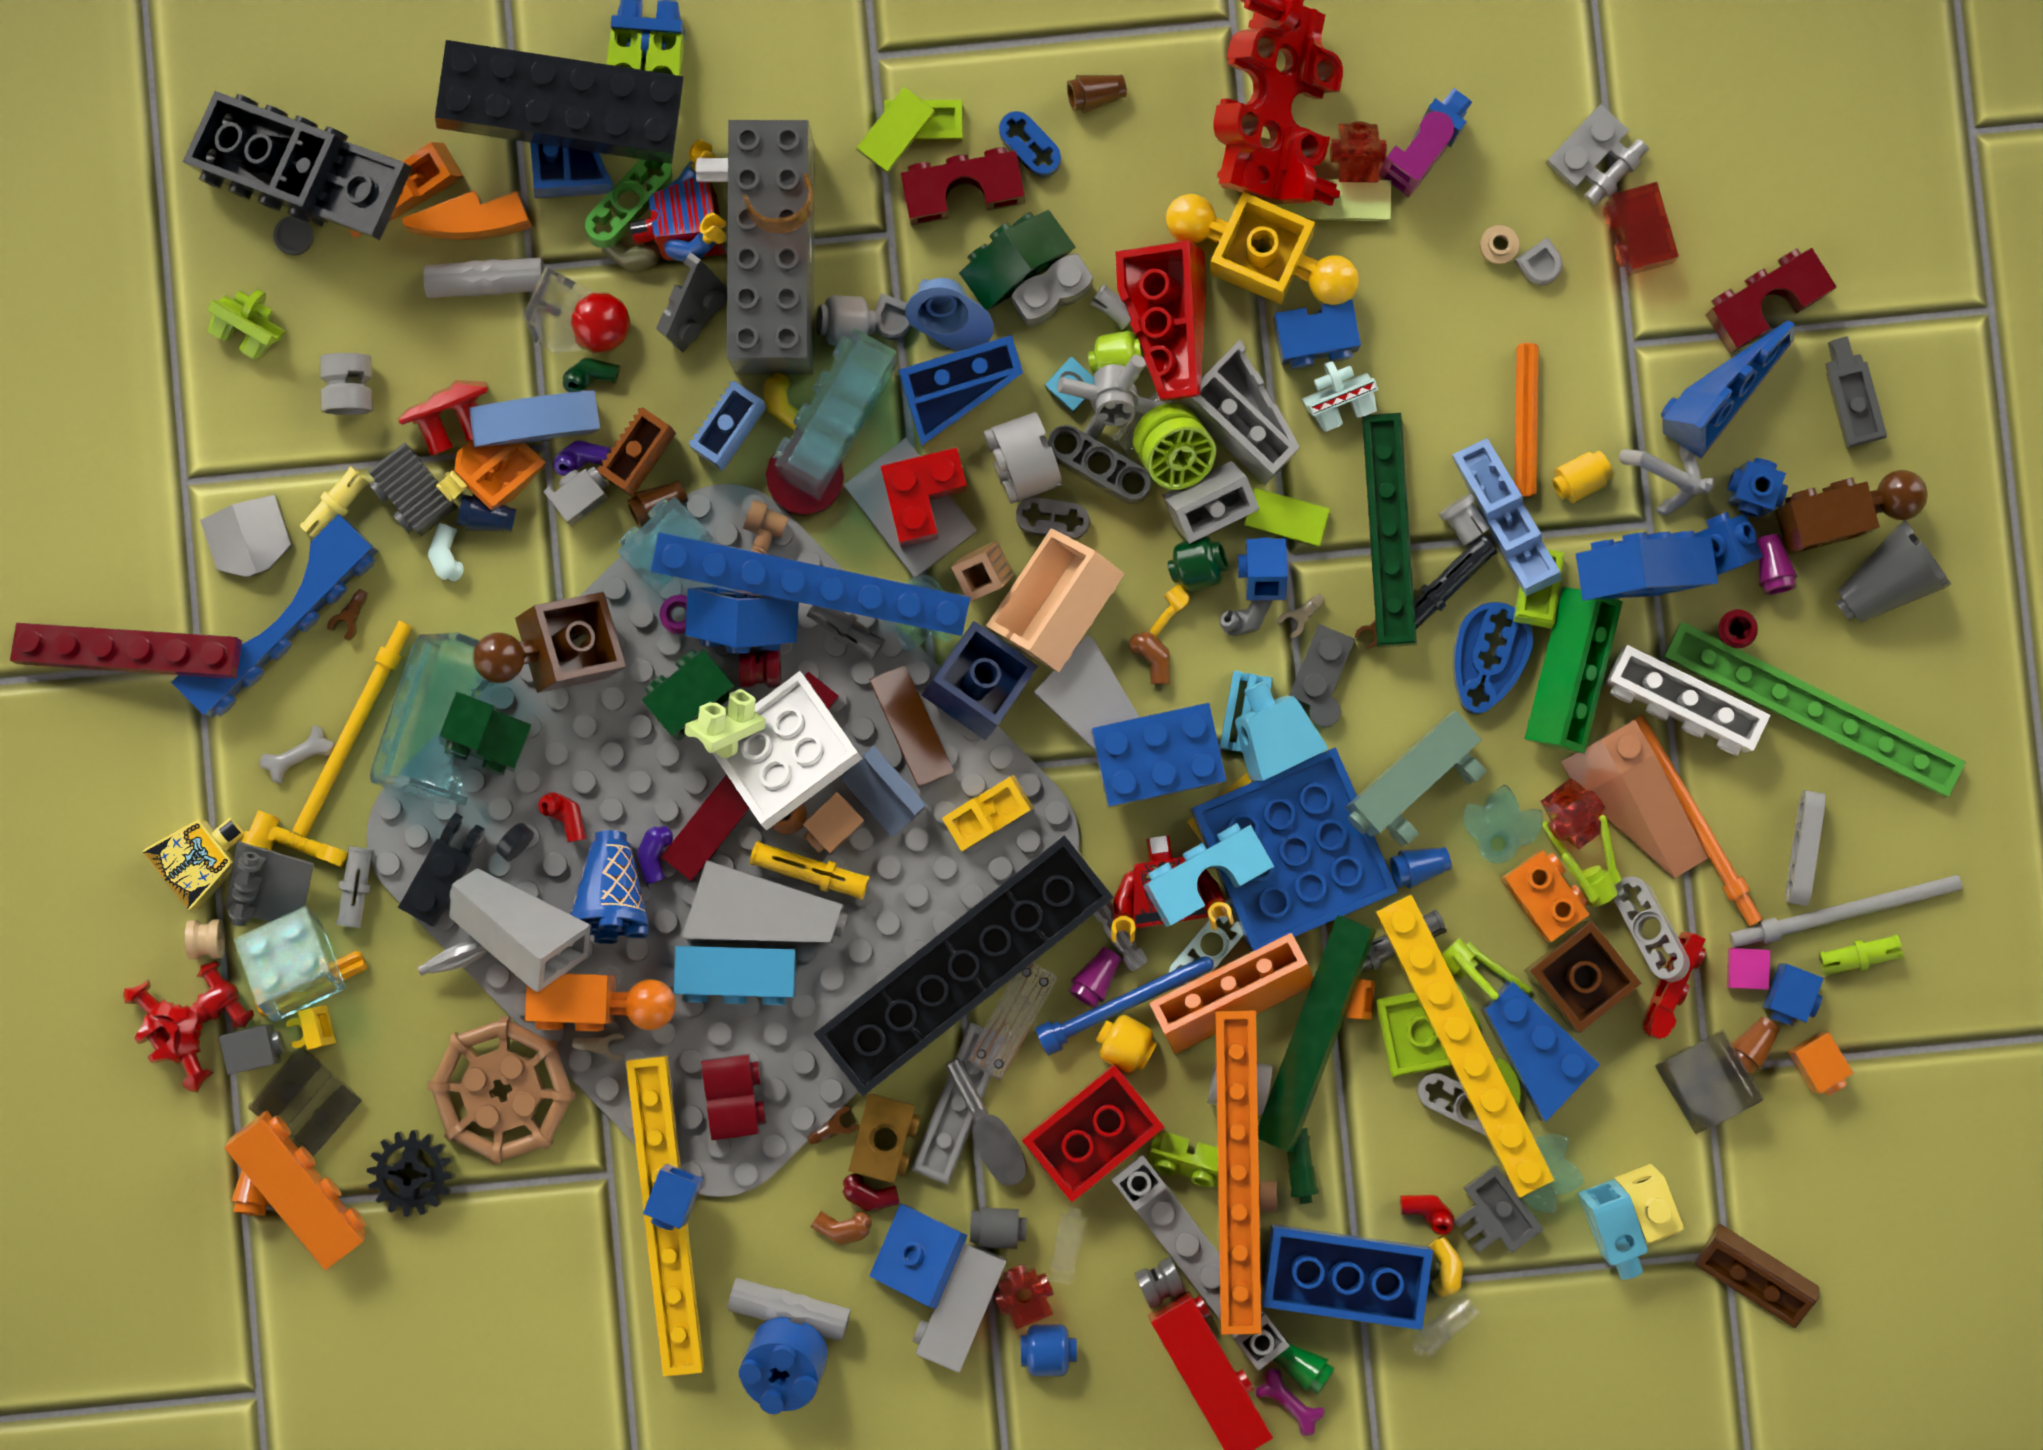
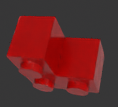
M955 447L880 466L900 548L939 539L930 500L967 492V484L958 448Z

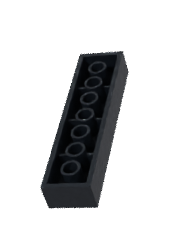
M1064 835L813 1034L863 1097L1114 897Z

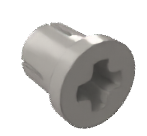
M1468 493L1456 500L1438 514L1442 521H1448L1463 545L1474 540L1490 528L1474 505L1475 497L1472 493Z

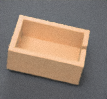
M1051 528L986 627L1016 649L1051 669L1060 672L1086 631L1093 624L1094 619L1108 598L1115 591L1124 573L1095 550Z

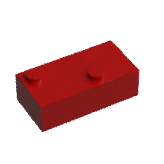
M1187 1291V1293L1149 1313V1320L1223 1449L1255 1450L1272 1440L1273 1437L1269 1428L1249 1396V1393L1255 1389L1243 1369L1238 1372L1234 1370L1208 1325L1206 1319L1212 1317V1314L1201 1295L1193 1299L1191 1293Z

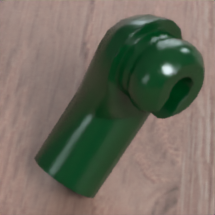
M583 358L564 373L563 387L567 392H580L596 380L616 384L620 365L592 358Z

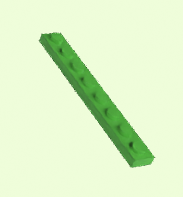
M1684 622L1678 624L1662 657L1945 798L1950 796L1966 761L1737 648H1732L1723 641Z

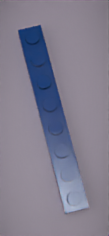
M663 532L657 533L650 572L959 636L963 635L971 598L965 595Z

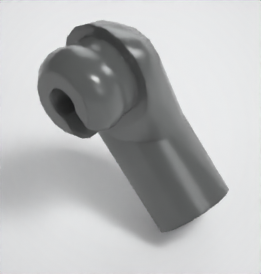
M1251 600L1247 609L1233 612L1231 610L1225 611L1220 617V626L1226 634L1232 636L1255 632L1260 628L1273 600Z

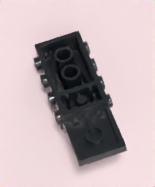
M217 91L214 92L183 160L185 164L201 173L198 178L200 181L218 189L221 188L222 184L229 185L228 191L246 200H250L252 195L258 196L260 204L275 211H280L282 206L289 208L288 214L307 223L311 221L323 227L324 222L329 221L374 239H381L412 171V167L399 160L347 142L348 136L334 128L326 126L325 131L318 129L316 123L298 115L293 120L288 118L286 112L271 105H266L265 109L258 107L259 104L256 101L241 94H237L233 98Z

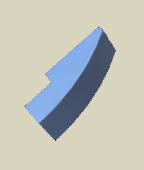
M595 390L544 395L469 408L474 447L550 441L556 437L590 435L600 429Z

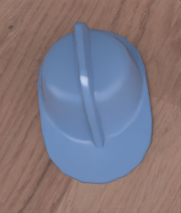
M948 278L923 279L919 283L918 292L911 296L906 304L905 316L911 326L943 346L955 351L989 342L993 335V320L989 312L969 298L963 287L955 280Z

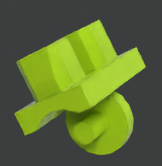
M256 289L250 296L242 291H238L234 300L227 295L223 296L219 301L211 300L207 311L213 314L208 327V333L218 339L227 341L232 338L235 329H239L246 334L239 349L252 359L263 357L271 344L281 341L286 330L269 321L273 310L264 305L267 295L260 289Z

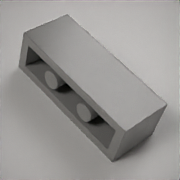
M965 1241L937 1308H934L929 1322L921 1319L912 1340V1342L919 1344L916 1355L960 1373L1004 1269L1006 1258Z

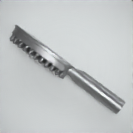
M958 1057L952 1059L945 1064V1067L975 1120L973 1136L983 1162L1000 1183L1004 1185L1019 1183L1025 1176L1026 1165L1017 1140L999 1117L988 1113Z

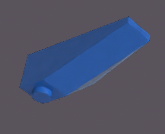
M1789 320L1686 388L1678 399L1675 397L1670 399L1661 413L1663 434L1699 458H1702L1794 341L1795 324Z

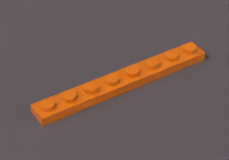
M1215 1011L1221 1335L1261 1334L1256 1011Z

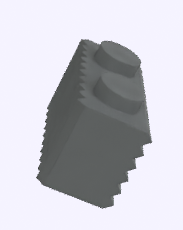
M405 442L368 471L374 479L369 484L383 502H386L388 499L393 502L399 510L394 514V517L408 533L414 529L423 536L458 508L453 500L450 502L436 487L439 483Z

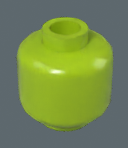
M1122 331L1099 336L1096 339L1094 350L1088 353V360L1091 372L1095 374L1106 365L1115 364L1126 367L1132 356L1139 355L1144 358L1145 354L1137 336L1132 331ZM1143 370L1141 371L1137 379L1141 377Z

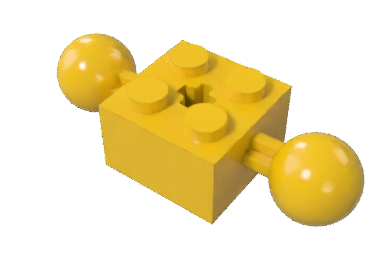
M1242 192L1229 222L1217 218L1210 202L1197 194L1181 195L1167 209L1166 226L1169 233L1179 242L1189 240L1196 244L1207 238L1218 243L1210 262L1211 275L1282 305L1294 277L1309 282L1312 294L1324 304L1338 305L1345 303L1355 295L1358 289V271L1355 265L1347 258L1339 255H1329L1318 261L1305 255L1313 238L1315 222L1248 193ZM1262 244L1269 246L1268 252L1259 253L1256 249H1260Z

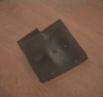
M1724 1029L1691 1047L1688 1046L1655 1065L1695 1134L1711 1128L1764 1100L1763 1094Z
M301 1047L293 1052L249 1103L248 1109L257 1116H260L266 1110L273 1118L276 1115L279 1116L291 1131L289 1138L298 1148L301 1146L305 1147L314 1157L360 1104L362 1098L324 1064Z

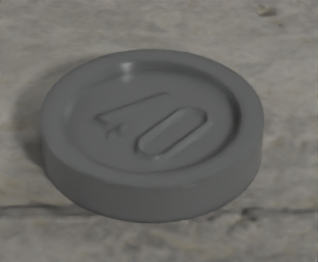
M293 216L281 219L275 226L273 234L277 247L285 254L293 256L305 253L311 247L314 239L311 225Z

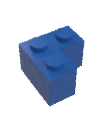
M720 586L687 588L685 635L701 639V645L722 647L726 645V651L731 653H749L752 646H757V649L780 650L781 644L797 642L799 602L751 592H741Z

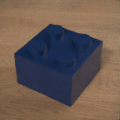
M973 621L921 696L986 741L1038 668V665Z

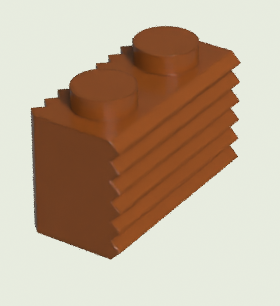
M638 408L639 414L633 415L634 421H629L630 427L624 428L625 433L620 434L621 440L615 441L616 446L611 447L612 453L606 454L607 459L602 460L603 466L597 467L598 473L605 480L631 497L634 496V492L638 490L676 435V432L670 425L645 408Z

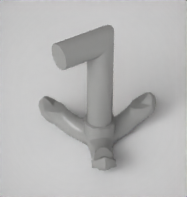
M1680 446L1679 452L1686 472L1645 451L1623 449L1619 455V460L1622 464L1640 466L1677 485V488L1680 489L1675 496L1664 500L1656 508L1657 513L1660 515L1672 513L1685 505L1695 495L1709 493L1713 488V478L1701 479L1695 454Z

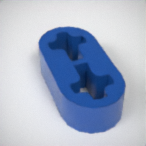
M1014 111L1005 115L1000 121L999 126L1000 139L1010 151L1016 150L1017 159L1035 176L1044 178L1056 173L1061 162L1060 150L1057 145L1024 112ZM1011 122L1016 126L1021 123L1025 124L1023 133L1029 141L1025 143L1017 135L1012 138L1008 137L1010 133L1008 124ZM1035 146L1043 154L1048 150L1052 152L1050 156L1052 165L1048 167L1042 163L1036 166L1034 164L1036 162V154L1031 148Z

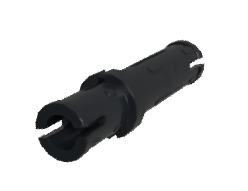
M1482 534L1428 586L1424 584L1419 589L1421 593L1414 599L1416 630L1437 610L1442 611L1446 607L1445 602L1488 560L1498 553L1497 549Z

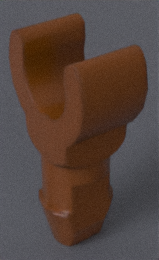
M362 589L355 592L349 604L346 605L340 614L333 616L329 620L327 629L333 631L339 622L345 621L348 624V631L344 639L352 640L356 635V622L359 618L360 610L367 600L368 593Z
M844 1106L836 1111L833 1119L824 1123L823 1127L812 1132L807 1137L810 1144H817L839 1133L850 1134L855 1132L859 1128L858 1123L849 1128L842 1126L840 1123V1116L849 1111L850 1107Z

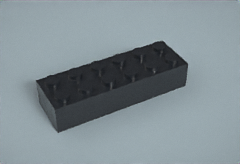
M446 40L435 112L436 128L672 164L684 76Z

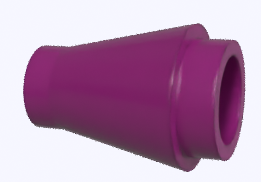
M1772 534L1757 539L1763 555L1759 559V586L1764 587L1765 594L1775 595L1795 589V579L1798 575L1781 542L1780 535Z
M1102 947L1098 954L1071 979L1073 984L1069 992L1082 1003L1095 1008L1099 1001L1104 1002L1117 966L1122 959L1113 951Z

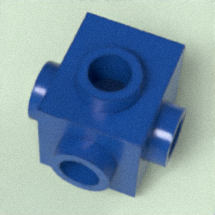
M1755 458L1754 462L1748 460L1739 469L1734 468L1727 486V490L1731 491L1728 503L1738 506V511L1748 516L1760 518L1761 515H1767L1774 510L1775 506L1780 508L1784 502L1788 490V485L1783 484L1786 473L1776 470L1777 464L1762 458ZM1756 480L1767 484L1765 492H1760L1756 489Z
M1728 512L1706 520L1707 529L1695 533V537H1711L1717 576L1763 557L1756 540L1755 529L1749 523L1746 514L1731 519Z

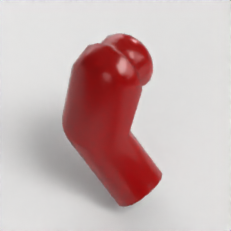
M550 792L540 798L538 802L540 813L564 824L567 843L587 839L581 809L577 802L556 792Z

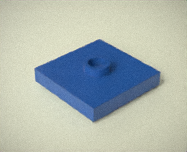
M900 1203L869 1277L928 1307L936 1309L968 1235L908 1205Z

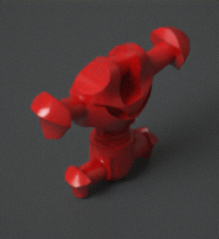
M216 960L200 966V971L196 977H202L210 987V990L205 994H199L197 996L199 999L191 1007L188 1005L183 1007L180 1004L175 1005L173 1002H167L165 999L159 1003L148 992L151 987L149 980L135 987L124 988L123 992L125 1004L137 1003L147 1012L144 1016L143 1025L134 1039L138 1044L147 1041L151 1043L155 1051L148 1056L151 1063H158L170 1060L177 1064L182 1062L188 1076L183 1081V1087L195 1093L199 1092L203 1082L214 1073L208 1069L202 1070L196 1056L197 1053L201 1052L199 1038L201 1036L200 1030L203 1028L202 1024L204 1022L207 1023L209 1019L216 1021L220 1014L226 1010L234 1021L233 1028H245L254 1016L253 1009L246 1012L239 1002L240 997L238 996L237 987L233 983H229L228 980L224 981L217 971L221 964Z

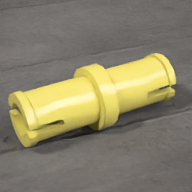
M350 466L348 468V471L330 492L325 491L320 496L322 501L307 519L300 524V527L305 532H310L319 522L316 528L309 534L312 538H315L338 514L345 517L349 512L347 507L364 487L370 483L364 475H360L350 486L360 474L354 467Z

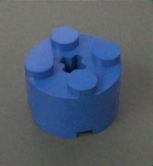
M786 1317L773 1318L764 1322L757 1328L739 1368L741 1383L748 1395L759 1403L761 1409L768 1414L775 1415L781 1411H793L802 1408L816 1394L826 1368L828 1348L822 1335L813 1326L805 1322L799 1325L790 1322L791 1318Z

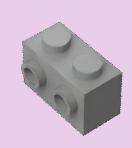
M1232 461L1210 471L1200 482L1191 487L1171 490L1162 495L1175 528L1189 544L1259 510L1247 476Z

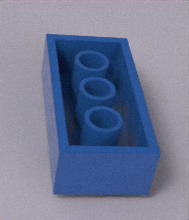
M1271 1224L1261 1304L1266 1308L1422 1330L1433 1250L1428 1246Z

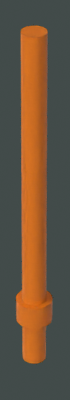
M1644 714L1633 719L1637 722L1654 751L1700 843L1724 883L1722 889L1729 901L1734 900L1749 927L1761 921L1763 918L1748 894L1749 886L1743 876L1738 877Z

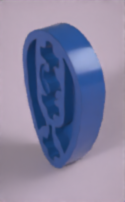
M1500 602L1482 604L1469 612L1459 625L1453 653L1454 684L1461 706L1471 714L1484 713L1505 697L1517 682L1533 646L1531 626L1513 621L1515 607ZM1500 611L1506 613L1505 619L1511 622L1510 627H1504L1500 631V638L1505 640V645L1496 647L1494 657L1499 659V664L1491 665L1488 670L1483 668L1484 661L1478 659L1479 653L1484 654L1488 651L1490 643L1484 640L1485 634L1491 635L1495 630V623L1490 621V616H1497ZM1483 676L1482 694L1488 696V701L1480 702L1478 707L1472 705V698L1467 696L1468 690L1474 691L1481 683Z

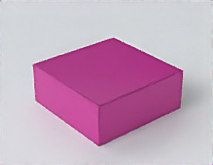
M1728 948L1727 988L1769 990L1770 950Z

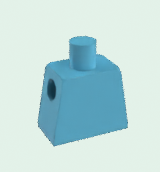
M1266 681L1257 683L1244 690L1253 711L1236 718L1235 724L1251 781H1264L1328 750L1326 743L1294 696H1283L1274 700Z
M1615 1179L1578 1192L1577 1194L1600 1254L1610 1265H1616L1622 1280L1631 1279L1642 1274L1643 1269L1638 1256L1647 1253L1648 1249L1630 1195Z

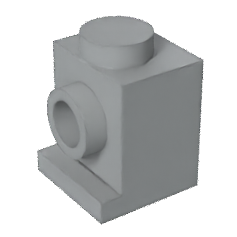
M594 466L588 471L584 469L579 473L577 470H573L558 482L561 488L557 491L550 487L543 491L571 526L609 498L602 490L608 484Z

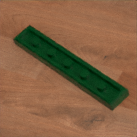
M1401 412L1366 415L1362 417L1377 647L1416 646L1417 635Z
M1337 915L1258 1125L1259 1140L1286 1152H1294L1375 937L1376 929Z

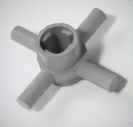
M1139 355L1132 356L1126 367L1113 364L1100 368L1094 375V385L1061 377L1057 385V391L1060 393L1091 400L1092 408L1096 413L1085 428L1084 433L1096 440L1106 425H1124L1134 418L1135 412L1146 414L1154 407L1166 404L1138 396L1134 382L1146 365L1144 358Z

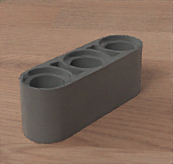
M1060 425L1050 433L1048 445L1052 447L1056 461L1061 466L1125 503L1137 504L1148 496L1151 477L1142 466L1073 426ZM1065 435L1072 437L1077 444L1076 449L1070 454L1059 453L1054 447L1058 437ZM1096 455H1102L1109 460L1110 469L1103 474L1093 473L1088 467V461ZM1129 475L1139 476L1144 483V488L1137 494L1127 493L1122 487V480Z

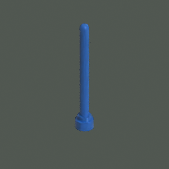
M1203 956L1062 1024L1059 1021L1052 1024L1050 1021H1047L1035 1027L1037 1036L1046 1054L1050 1056L1063 1049L1062 1045L1068 1043L1067 1038L1211 971L1214 962L1212 958Z

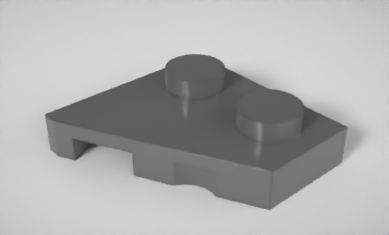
M691 252L684 262L685 265L690 267L682 287L674 285L669 297V304L662 313L656 327L682 353L690 343L697 339L703 327L724 306L727 300V287Z

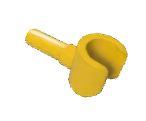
M1181 584L1176 585L1164 595L1171 606L1162 613L1149 630L1156 637L1169 620L1190 602V595Z

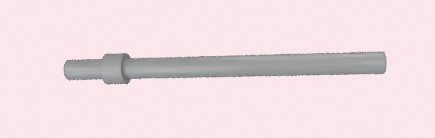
M1954 875L1778 921L1775 917L1758 922V926L1729 933L1730 941L1733 948L1763 941L1764 944L1780 941L1783 935L1962 890V882L1959 875Z

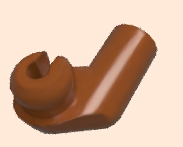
M1144 631L1141 634H1134L1129 641V647L1133 654L1142 655L1150 662L1151 685H1169V649L1153 633Z
M820 1211L811 1228L833 1242L844 1245L863 1240L869 1234L868 1229L872 1226V1221L864 1212H856L851 1219L839 1222L823 1211Z

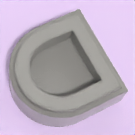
M1548 237L1514 261L1529 282L1540 286L1548 285L1555 281L1561 273L1563 265L1561 255Z
M881 293L875 308V329L886 339H900L911 329V325L905 316L907 303Z

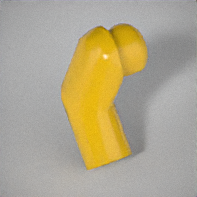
M774 373L765 380L763 385L766 409L772 416L796 431L806 415L788 403L787 390L790 386L788 377L783 373Z
M1442 1235L1429 1245V1248L1433 1250L1434 1255L1441 1263L1440 1274L1432 1282V1287L1438 1296L1447 1297L1450 1294H1456L1461 1288L1464 1264L1446 1236Z

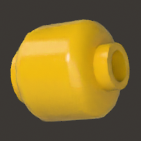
M1125 1014L1118 1016L1114 1023L1106 1020L1096 1038V1041L1102 1044L1099 1050L1100 1058L1110 1065L1115 1064L1119 1070L1125 1073H1132L1136 1068L1142 1071L1157 1045L1152 1040L1153 1031L1150 1027Z

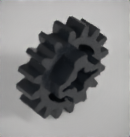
M411 1130L408 1139L405 1138L402 1131L396 1132L394 1144L388 1139H383L380 1143L385 1151L383 1153L372 1152L371 1157L378 1163L377 1166L367 1168V1173L376 1175V1181L370 1183L368 1187L369 1189H380L381 1193L376 1201L380 1203L388 1199L390 1201L389 1212L393 1213L401 1206L403 1207L404 1216L409 1217L413 1212V1208L416 1207L420 1215L428 1213V1202L434 1207L442 1204L437 1196L439 1193L450 1194L451 1189L444 1183L445 1180L455 1178V1173L446 1171V1165L454 1160L453 1157H442L441 1153L446 1147L444 1143L435 1147L432 1145L433 1134L429 1133L423 1140H420L418 1130ZM405 1147L402 1159L397 1163L387 1164L390 1157L397 1150ZM423 1150L431 1156L435 1166H430L422 1157ZM411 1163H413V1170L419 1171V1173H426L427 1175L412 1179L411 1183H409V1176L395 1171L410 1167ZM387 1180H392L400 1189L399 1196L392 1191ZM426 1182H435L428 1194L417 1199L421 1186Z

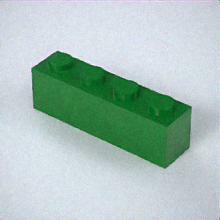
M1562 588L1555 622L1547 645L1537 691L1528 720L1525 740L1553 749L1585 754L1623 601L1619 599L1583 601L1581 589Z

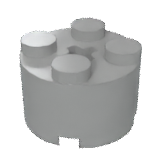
M1036 412L983 431L988 448L993 453L996 461L993 462L1000 483L1004 486L1010 504L1062 485V478L1055 455L1044 436L1046 432Z

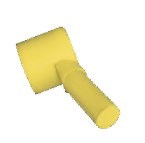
M452 470L445 473L444 479L436 487L451 502L467 488V485Z

